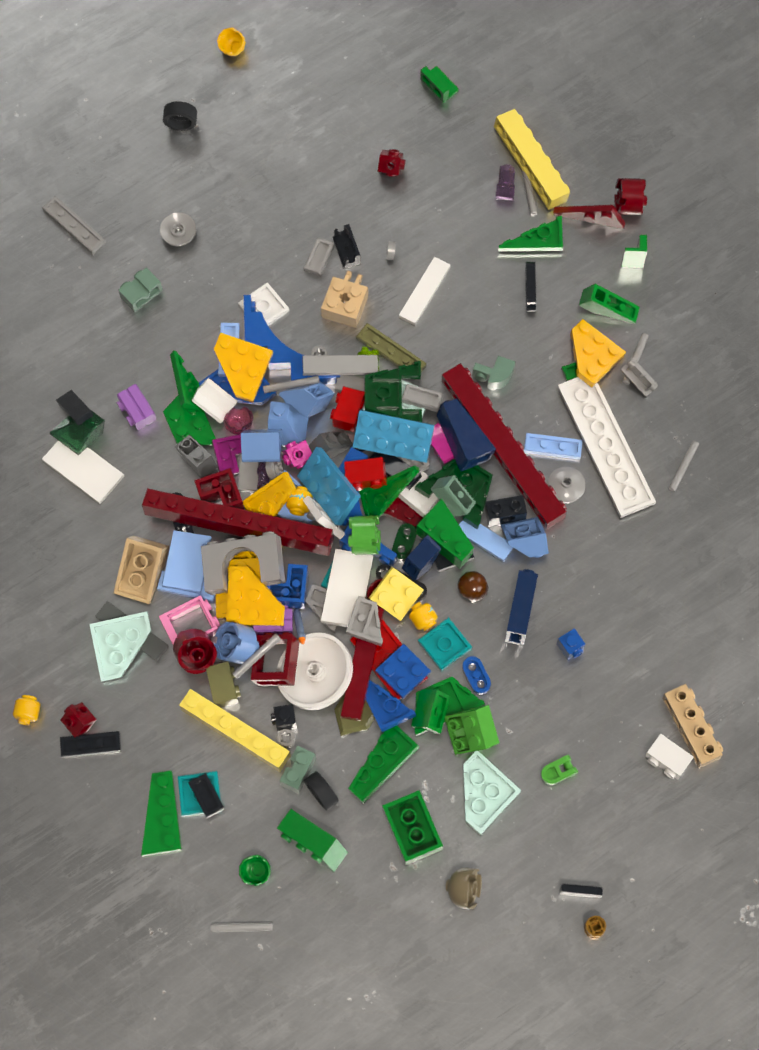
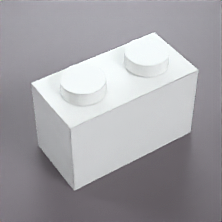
M662 734L658 736L645 755L648 763L654 767L659 766L664 770L666 776L671 779L676 778L677 780L694 758Z

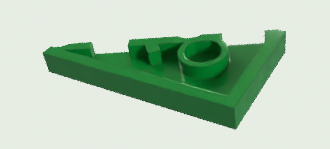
M562 216L556 217V220L547 224L543 223L537 228L521 233L519 237L513 240L504 241L503 244L499 245V251H563Z
M173 350L170 358L181 407L205 412L192 402V398L200 386L199 382L191 371H186L182 365L184 360L177 351Z
M414 465L386 478L387 485L381 488L373 489L367 487L359 491L365 516L378 515L380 518L419 473V468Z

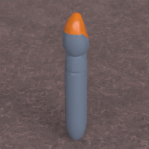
M295 609L293 616L297 639L301 644H304L306 636L301 613L298 609Z

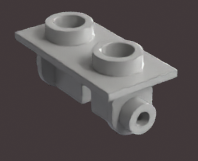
M631 358L620 369L645 397L658 387L657 382L650 377L634 358Z

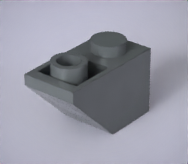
M344 430L320 433L309 444L312 453L316 447H321L330 459L353 446L348 434Z
M190 435L175 446L190 467L201 478L209 476L218 468L212 456Z

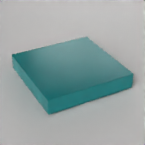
M449 617L418 639V643L441 672L473 648Z
M207 772L206 774L221 801L218 772ZM205 773L178 776L182 817L204 814L188 782Z

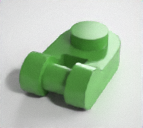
M566 755L543 768L541 778L544 783L555 785L578 773L577 768L573 767L570 755ZM562 765H564L566 771L563 773L559 768Z

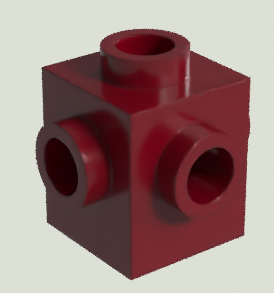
M397 149L382 150L377 172L385 173V175L391 177L399 175L401 170L405 169L406 160L403 159L404 153H400Z
M83 702L69 705L64 710L65 714L60 719L74 737L88 732L97 720Z

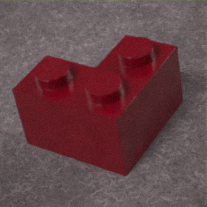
M231 468L194 480L200 500L213 502L221 499L222 505L245 510Z

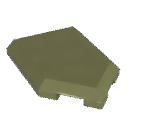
M344 693L334 709L340 736L368 730L375 718L366 699L361 721L341 718L345 698Z

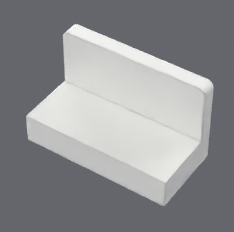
M209 378L197 388L192 398V402L219 423L224 421L226 414L237 403L236 399Z

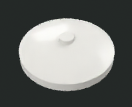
M310 633L305 635V643H299L294 686H278L282 695L298 708L305 710L325 708L336 702L350 684L353 673L351 655L340 640L326 633ZM286 650L279 660L277 672L284 671Z

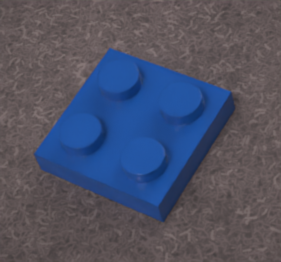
M405 644L399 647L375 670L402 699L431 674V670Z

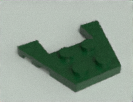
M416 361L408 366L404 364L398 366L397 369L389 371L386 369L365 375V411L422 422V409H402V379H421V361Z
M454 459L443 466L441 470L431 474L426 480L419 482L415 486L416 491L430 498L433 494L431 488L439 478L455 475L460 484H462V487L467 489L471 498L476 501L470 512L464 516L463 521L478 529L493 474L479 465L461 472Z

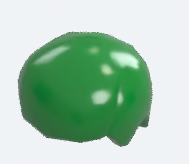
M250 855L239 866V876L245 884L259 886L264 884L271 874V865L266 858L260 855Z

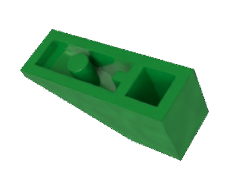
M597 284L583 289L579 306L592 313L632 324L636 323L640 309L638 305Z

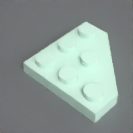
M147 611L90 624L101 682L122 678L152 632Z
M475 751L463 764L465 820L468 825L481 835L520 794L521 790L479 751Z

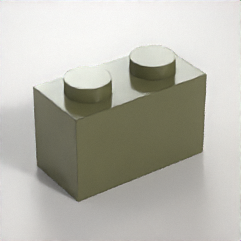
M229 662L212 665L207 668L206 672L214 704L220 708L238 704L237 697H241L239 686H235L233 681L236 678L232 674L235 668L230 667Z

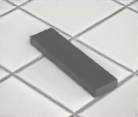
M108 601L95 615L100 621L128 616ZM150 633L140 650L157 662L169 646L153 633Z

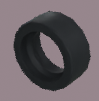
M175 101L164 106L163 123L168 128L186 131L196 126L197 109L193 105Z
M315 771L304 780L312 795L326 811L339 802L338 797L319 772Z

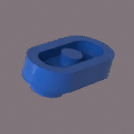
M474 656L466 658L462 669L472 690L479 695L486 694L490 690L491 680L482 662ZM474 665L476 669L471 671L468 667ZM479 682H482L485 686L483 688H479L477 684Z

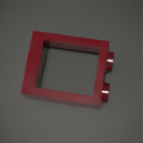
M283 632L282 635H278L281 640L276 643L287 644L283 672H263L265 654L252 665L251 681L257 686H294L300 642L292 633ZM264 633V635H256L259 648L275 634Z

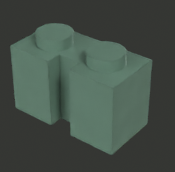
M147 267L138 271L134 275L135 279L132 282H124L120 289H118L121 299L134 312L163 290L161 282Z
M297 745L290 759L293 766L291 769L286 767L280 779V784L282 787L299 794L304 785V780L308 777L316 761V755Z

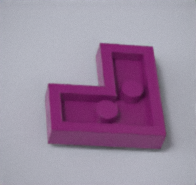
M241 434L212 440L219 472L231 468L233 475L239 474L236 456L242 454Z

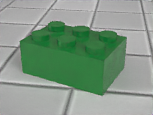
M420 790L382 805L383 813L405 865L443 850V844Z

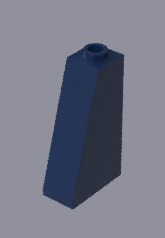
M457 398L451 401H444L440 405V410L436 416L460 471L462 472L489 461L496 450L494 445Z
M519 570L505 642L520 645L525 643L538 574L532 570Z

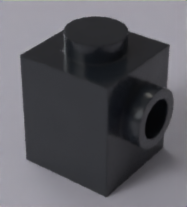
M293 704L273 707L274 713H271L272 725H276L277 731L297 729Z

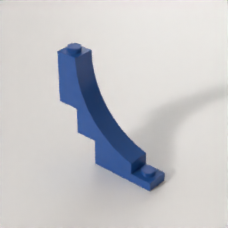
M243 295L245 341L273 350V355L268 365L269 370L291 369V381L319 376L320 382L324 385L336 384L337 378H340V375L303 376L302 356L305 355L292 350L282 343L267 325L262 312H256V303L252 301L251 295Z

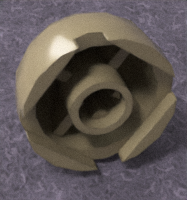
M458 869L447 880L446 891H448L451 901L456 906L464 909H474L478 903L474 902L476 896L480 898L482 877L477 874L479 869Z

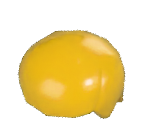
M232 27L224 29L217 38L219 49L231 57L239 55L244 50L246 44L242 33Z

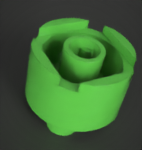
M378 515L349 517V528L352 529V535L348 536V544L351 547L352 554H379L381 531L376 527V525L380 524Z

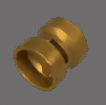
M600 916L590 917L584 926L586 935L593 939L601 937L606 930V922Z

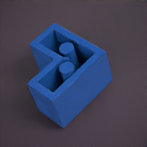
M288 564L286 582L267 586L283 605L289 606V608L305 609L309 574L308 565Z

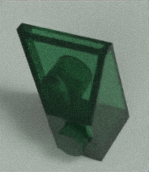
M92 411L94 415L91 418L77 425L68 416L50 431V435L79 455L103 434L105 420Z

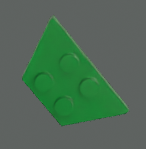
M178 395L163 411L176 443L178 444L190 435L201 446H213L212 440L216 439L205 413L181 407Z
M452 676L424 688L438 689L451 696L446 716L467 709L485 706L482 699L477 698L468 688L463 687ZM417 691V692H416V705H417V701H418V698H419L420 691ZM415 728V736L423 734L429 730L425 728Z

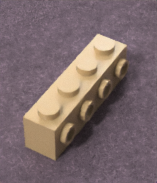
M684 684L665 693L662 699L691 755L694 757L693 759L698 768L719 760L723 755L722 745L713 737V728L703 718L705 716L704 711L700 705L697 706L693 690L691 688L688 689L687 685Z

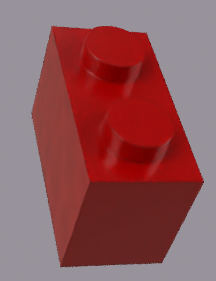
M343 386L341 393L338 392L336 396V409L333 408L330 415L333 427L355 432L359 411L362 410L365 401L364 391Z
M382 457L344 462L345 477L357 491L367 487L378 489L387 485L385 462Z

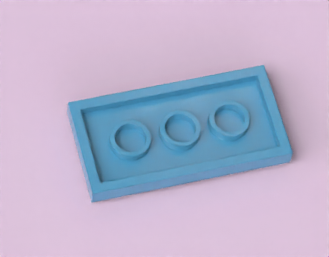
M360 410L353 448L427 463L435 425Z
M321 447L315 448L297 475L335 525L341 526L361 497Z

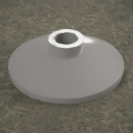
M172 213L161 222L160 234L166 243L172 246H183L194 238L196 224L185 213Z
M560 467L554 470L549 476L547 483L548 486L551 485L554 488L555 496L559 501H563V503L577 501L583 495L586 486L583 475L572 467ZM569 480L570 484L566 485L563 481Z

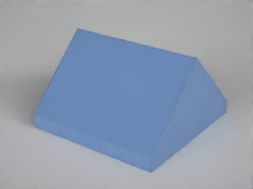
M282 429L244 430L241 432L242 462H280Z

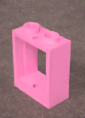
M201 595L159 616L173 645L177 634L171 622L201 607L211 626V629L205 631L210 638L215 636L218 627L221 626L217 617L211 616L209 611L212 608L208 600L203 601Z

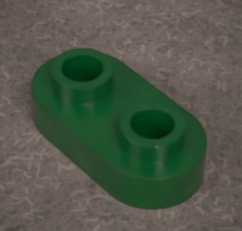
M403 524L397 531L392 551L397 554V561H405L412 552L417 537L416 528L412 524ZM409 530L411 533L405 535L404 531ZM399 548H404L405 551H404V552H399L398 549H399Z

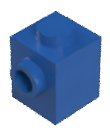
M575 628L558 638L557 646L567 660L580 656L584 652L583 650L586 645Z

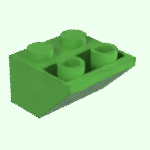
M489 705L445 716L455 755L485 750L499 744Z

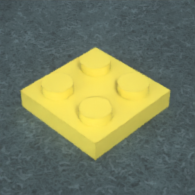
M391 567L369 599L401 621L424 589Z

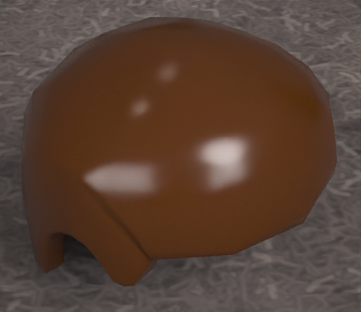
M476 571L464 573L459 578L457 585L462 597L469 599L471 602L483 600L489 589L485 577Z

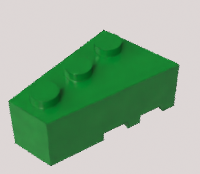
M441 498L419 522L416 534L422 539L428 535L441 547L439 553L461 569L471 558L474 547Z
M290 809L277 827L281 833L280 837L289 844L293 842L299 851L304 854L307 852L314 861L319 864L322 863L333 872H335L348 854L347 850L335 837Z

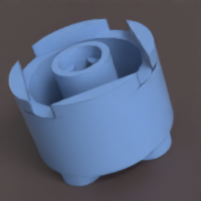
M225 622L218 628L215 637L218 638L214 646L217 651V658L242 665L259 649L256 633L250 626L235 622Z

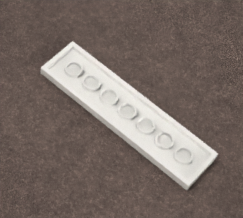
M577 377L559 384L557 388L620 518L654 505L656 500L598 383L590 387Z

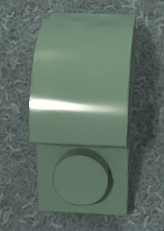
M498 356L493 368L475 363L472 376L481 382L488 381L487 389H501L510 382L515 370L516 361Z

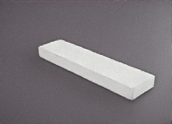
M436 257L433 258L400 312V319L414 326L416 325L449 271L450 264Z

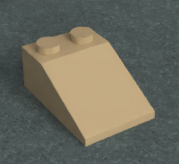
M137 536L126 538L113 593L150 604L166 563L169 546Z

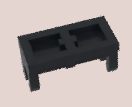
M344 225V230L341 232L336 228L332 238L343 269L360 265L361 257L350 225Z

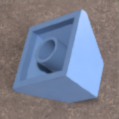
M271 401L268 429H282L281 446H285L293 441L298 443L306 440L309 417L301 416L298 410L290 404Z
M538 517L501 525L508 544L530 558H539L549 554L546 532Z

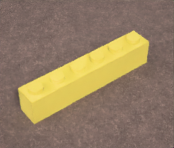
M515 109L497 116L494 124L495 130L520 168L528 176L532 186L547 209L550 210L567 202L570 194L568 185L564 184L558 170L554 169L550 158L545 155L540 143L535 140L532 131L525 125L522 116Z
M191 689L179 705L183 712L278 772L282 771L291 757L290 751Z

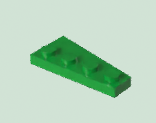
M398 726L386 730L381 734L377 745L370 752L364 766L360 768L348 788L349 791L364 804L419 749V745Z
M172 770L152 773L141 852L142 857L182 851Z

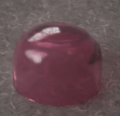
M247 407L242 409L232 408L225 414L223 420L226 430L235 435L241 434L244 430H250L253 423L252 411Z

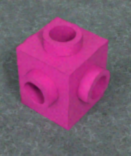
M306 440L298 443L293 441L285 445L287 449L282 451V459L286 466L289 465L290 468L296 467L299 469L305 465L312 452Z

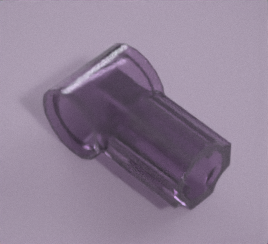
M508 164L500 166L496 200L514 201L515 167Z

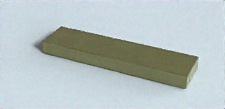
M368 323L356 336L358 341L396 367L404 364L408 366L416 361H421L422 372L427 366L426 362Z

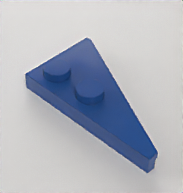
M369 680L366 701L381 732L416 716L414 710L409 709L381 686Z

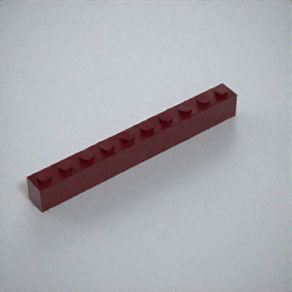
M461 363L442 374V383L453 399L457 398L494 445L496 448L493 453L494 457L547 530L566 517L567 508L565 504L557 499L554 488L551 485L548 486L544 481L545 476L540 470L537 471L534 467L535 463L531 456H527L524 453V447L521 442L514 439L511 428L504 425L501 414L498 411L495 412L492 408L491 400L482 394V388L479 383L472 380L469 369L467 367L464 368Z
M147 488L142 502L144 514L147 516L241 537L247 535H255L257 537L263 536L265 532H274V534L281 537L282 546L321 555H330L334 541L333 529Z

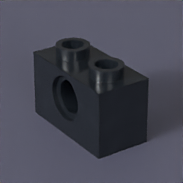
M520 495L486 501L485 513L488 527L525 520L527 509L524 496Z

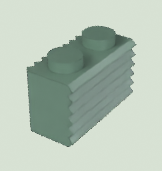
M455 475L439 478L431 488L439 500L442 498L454 517L467 515L476 504V501L471 498L467 489L462 487V484H460Z

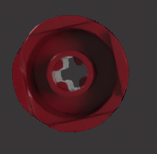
M617 179L615 189H618L617 194H614V206L620 215L643 214V206H647V195H644L646 188L645 179Z
M188 629L178 633L173 645V652L179 665L191 674H200L207 671L206 669L215 663L217 657L216 648L208 634L200 629Z

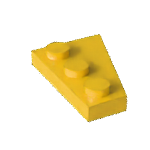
M283 472L244 499L243 505L245 509L276 517L296 490L289 473Z

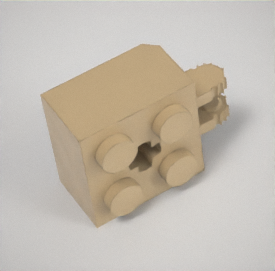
M347 270L344 280L337 277L332 278L321 307V316L324 319L357 328L368 299V287L360 285L363 278L361 274H358L355 283L350 282L352 272Z

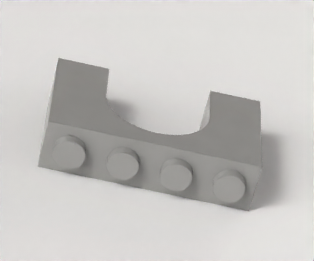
M265 532L263 536L247 535L244 536V539L240 540L229 538L222 543L211 541L207 545L201 546L205 592L210 595L228 592L229 563L235 555L244 551H251L257 555L261 583L266 586L285 583L281 537L274 534V532Z

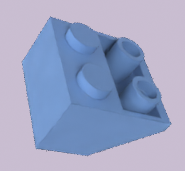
M322 382L290 388L279 393V396L283 398L286 404L293 406L301 416L306 418L325 411L335 395Z

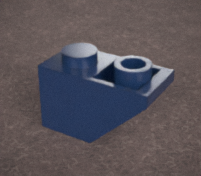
M427 535L409 554L401 569L414 581L418 580L430 571L441 547Z

